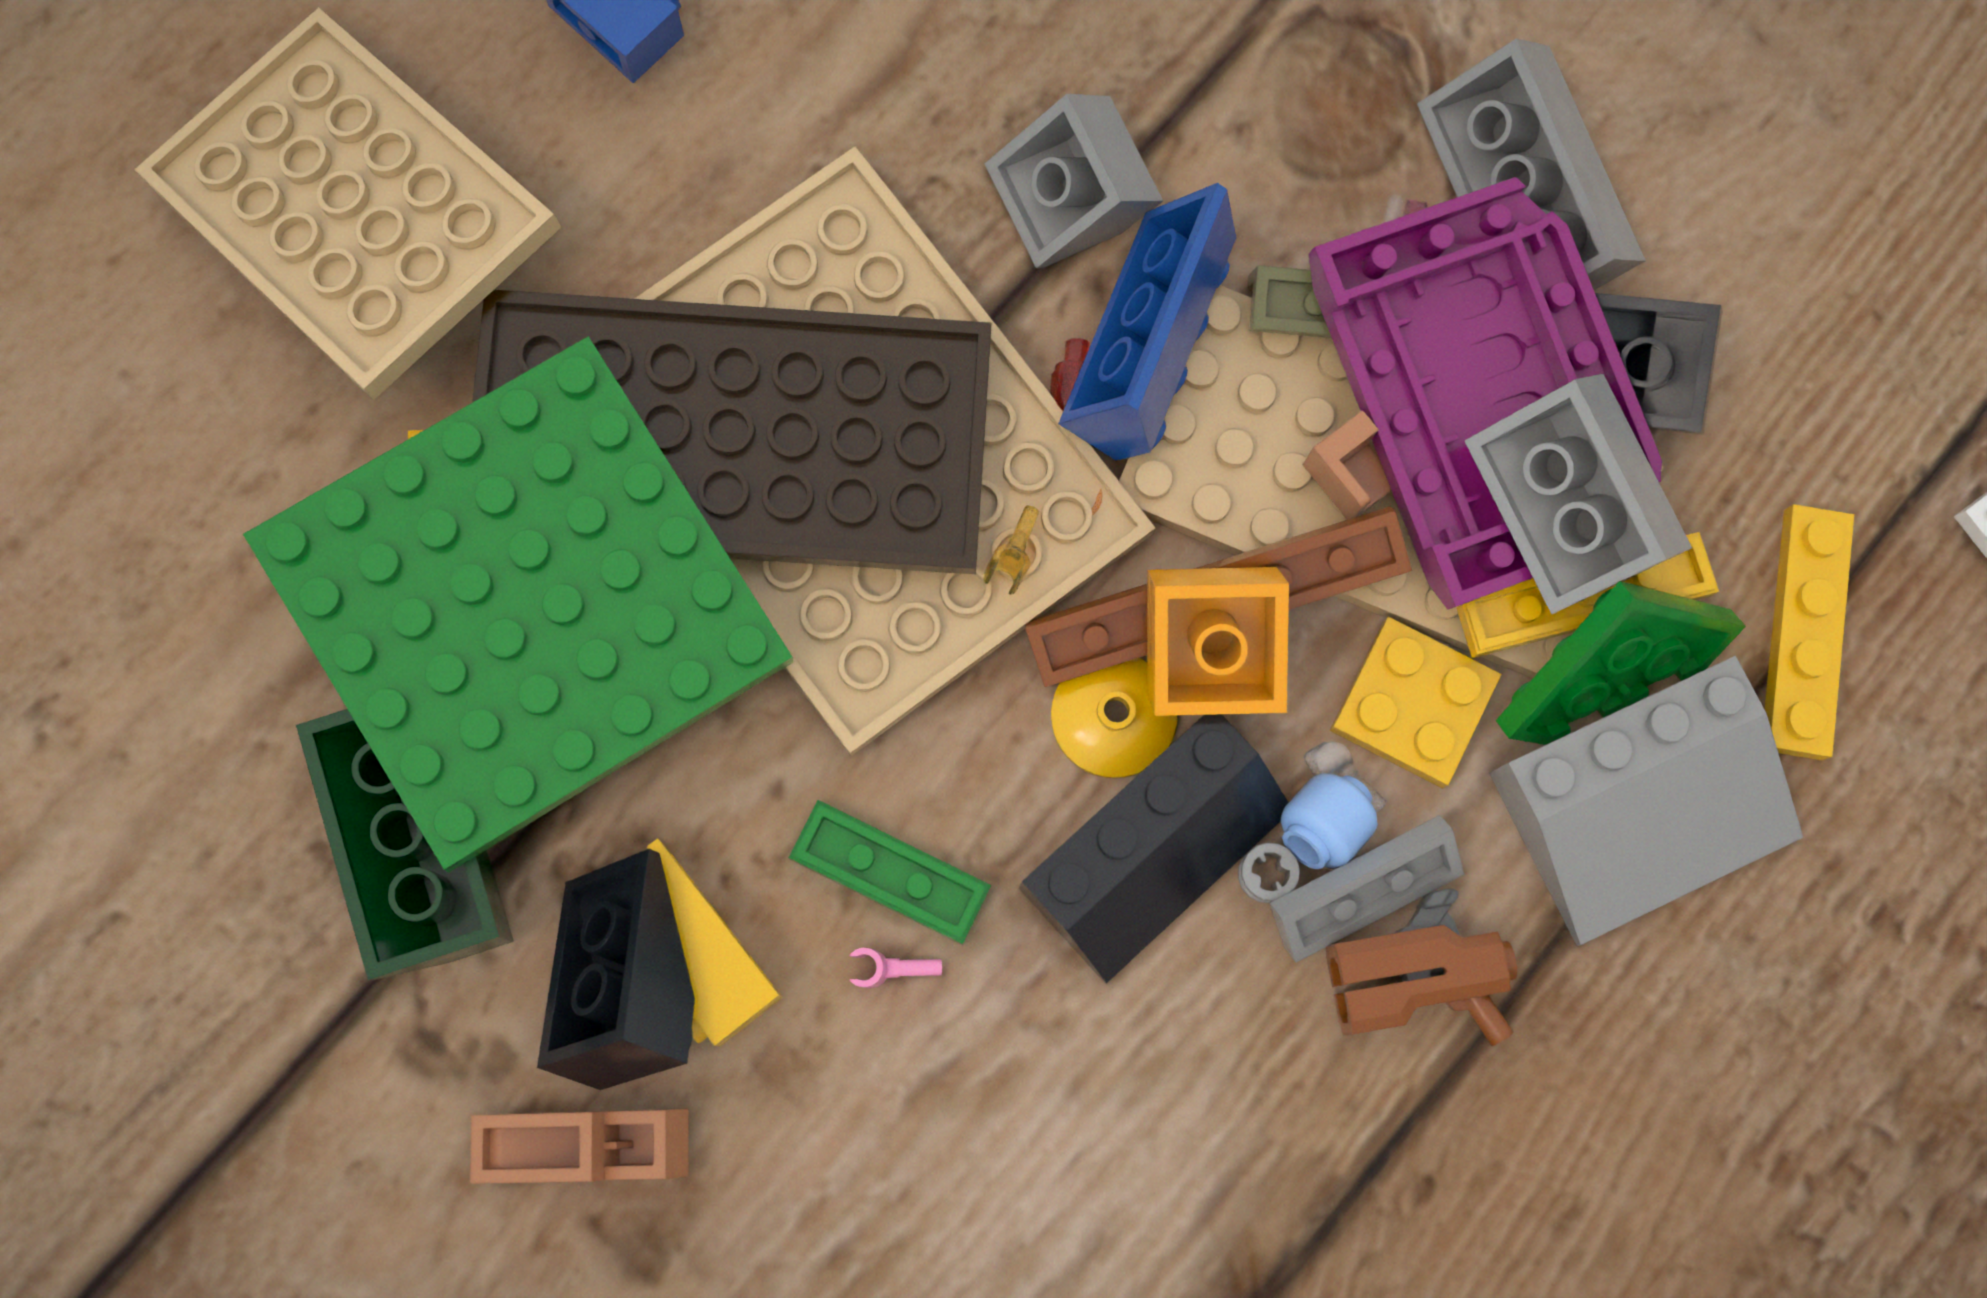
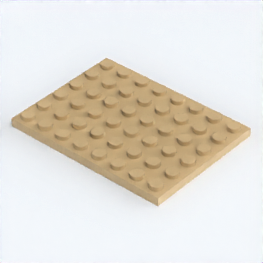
M856 146L634 298L992 323L976 575L731 559L793 656V663L785 667V670L850 756L860 751L1024 630L1025 624L1043 616L1153 535L1155 531V526L1092 446L1058 424L1063 409Z

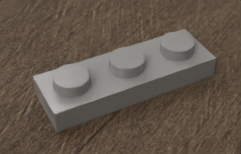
M1438 815L1271 902L1270 906L1284 948L1293 960L1298 962L1463 876L1464 871L1453 829Z

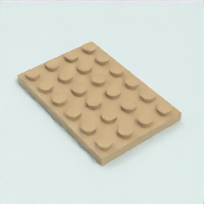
M319 7L134 169L158 195L373 401L561 228L554 213Z

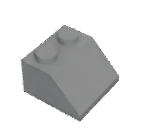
M1064 95L985 163L1036 268L1047 267L1120 235L1141 219L1145 212L1154 209L1163 202L1110 96Z

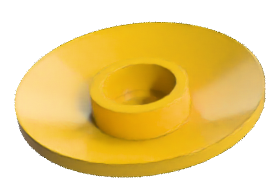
M1140 658L1060 682L1051 706L1052 729L1060 749L1072 763L1082 770L1104 778H1125L1141 773L1170 746L1177 727V715H1154L1147 695V662ZM1110 701H1120L1126 706L1128 716L1122 722H1112L1106 717L1104 706Z

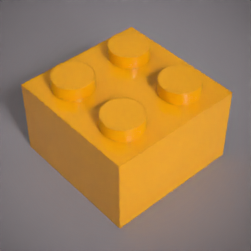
M1277 567L1147 570V695L1155 716L1287 713L1289 583Z

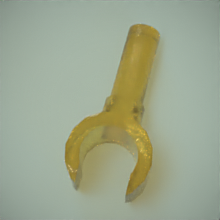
M1031 505L1024 507L1012 538L1009 539L1007 544L997 547L983 573L985 584L988 585L994 571H1003L1009 574L1013 581L1008 594L1012 595L1018 590L1030 568V559L1025 550L1027 548L1026 543L1039 515V510Z

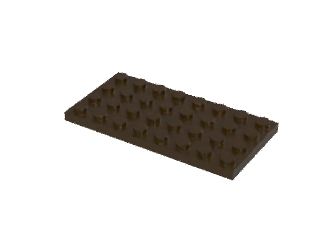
M495 289L483 299L472 403L589 336L730 559L976 575L991 322Z

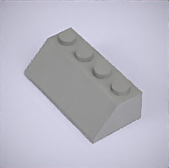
M1514 39L1417 103L1457 197L1517 177L1527 186L1522 190L1526 196L1546 214L1553 211L1568 225L1594 290L1646 261L1550 46Z

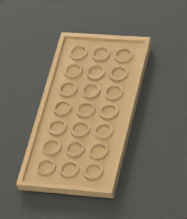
M1220 285L1215 290L1207 310L1209 316L1207 327L1199 339L1195 341L1186 363L1188 372L1185 382L1179 391L1174 394L1164 418L1166 429L1163 437L1150 453L1128 458L1119 482L1149 520L1233 555H1238L1347 520L1305 469L1303 463L1314 446L1361 411L1332 338L1249 331L1252 298ZM1371 440V442L1369 443V445H1370V446L1372 447V449L1376 452L1375 447H1374V444H1373V442H1372V440ZM1391 491L1361 515L1391 506L1396 511L1412 571L1334 595V597L1385 618L1389 616L1416 631L1470 653L1457 609L1454 607L1447 610L1429 586ZM1573 632L1480 657L1533 679L1552 657V652L1556 645L1564 638L1572 635Z

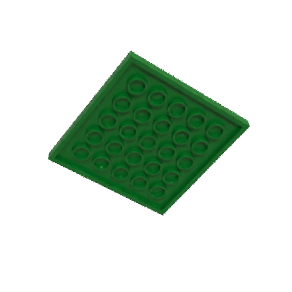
M589 336L243 534L441 866L448 873L793 663V656Z

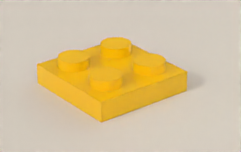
M1388 616L1383 621L1329 731L1443 789L1449 785L1502 674Z

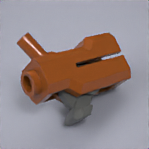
M1451 888L1434 891L1423 896L1416 906V912L1406 927L1397 930L1394 934L1327 946L1326 958L1332 987L1399 975L1402 978V982L1334 994L1343 1036L1404 1026L1417 1007L1446 1003L1454 1011L1468 1010L1491 1046L1497 1045L1514 1033L1489 996L1490 994L1511 991L1510 980L1517 978V963L1509 941H1502L1498 932L1462 938L1454 919L1447 913L1459 896L1458 891Z

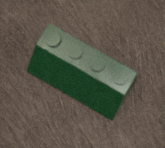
M348 709L296 725L368 980H377L451 963L514 942L487 850L449 873L443 869Z

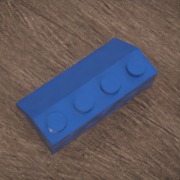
M1215 183L1145 212L1059 420V425L1115 461L1150 453L1164 435L1166 429L1164 418L1174 394L1179 391L1185 382L1188 372L1186 363L1195 341L1199 339L1207 327L1209 320L1207 310L1215 290L1226 278L1230 267L1227 260L1236 240V232L1228 191L1225 187Z

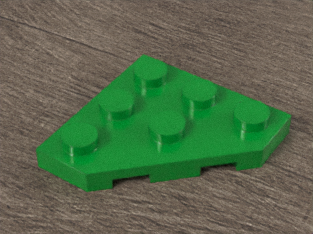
M1619 581L1613 588L1603 593L1597 599L1593 611L1573 634L1564 638L1556 645L1552 652V657L1534 678L1516 690L1510 705L1495 721L1509 739L1547 745L1570 734L1571 727L1569 723L1577 719L1586 717L1595 711H1598L1604 718L1649 697L1647 686L1655 682L1664 680L1673 674L1680 681H1683L1706 670L1746 626L1731 609Z

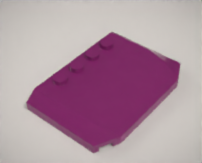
M1517 177L1318 245L1308 254L1313 291L1359 409L1360 411L1363 410L1379 429L1372 439L1375 450L1426 580L1447 610L1533 578L1465 443L1466 439L1575 379L1604 374L1658 482H1661L1662 459L1570 229L1553 211L1546 214L1526 196L1522 190L1527 186Z

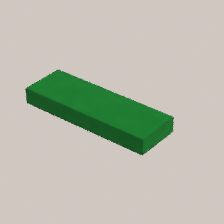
M817 800L788 857L790 860L963 945L991 888L990 884L820 800Z

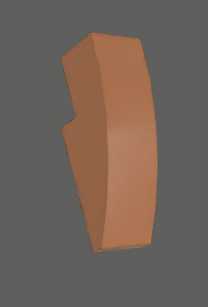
M688 1109L471 1115L470 1184L651 1180L689 1176Z

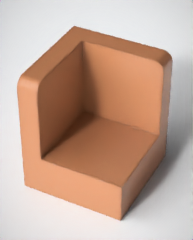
M1363 410L1314 446L1303 463L1305 469L1347 520L1360 516L1392 491L1379 457L1369 445L1379 429Z

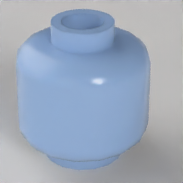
M1321 773L1310 778L1285 806L1281 815L1284 845L1299 862L1309 868L1317 870L1323 867L1336 869L1347 864L1373 836L1378 826L1377 814L1371 803L1372 795L1362 782L1351 776L1340 777L1335 774Z

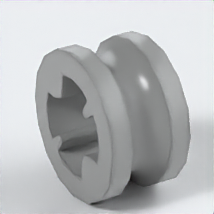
M1264 843L1254 847L1243 856L1238 866V880L1241 889L1248 897L1257 902L1271 903L1295 889L1299 881L1300 868L1296 857L1288 848L1276 843ZM1265 856L1276 858V870L1285 873L1283 884L1281 885L1279 882L1273 883L1271 885L1272 891L1262 889L1260 887L1261 877L1252 873L1254 861L1260 865L1266 861Z

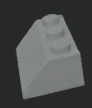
M1604 374L1575 379L1465 440L1551 614L1616 585L1619 581H1625L1692 548Z

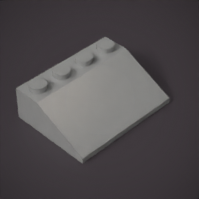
M1736 656L1536 749L1489 773L1577 946L1589 942L1803 838L1767 713Z

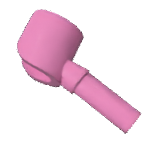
M869 948L856 949L849 956L854 958L871 956L876 962V973L869 980L850 979L851 983L859 987L876 988L883 984L887 978H899L900 976L942 975L941 959L899 960V958H886L879 951Z

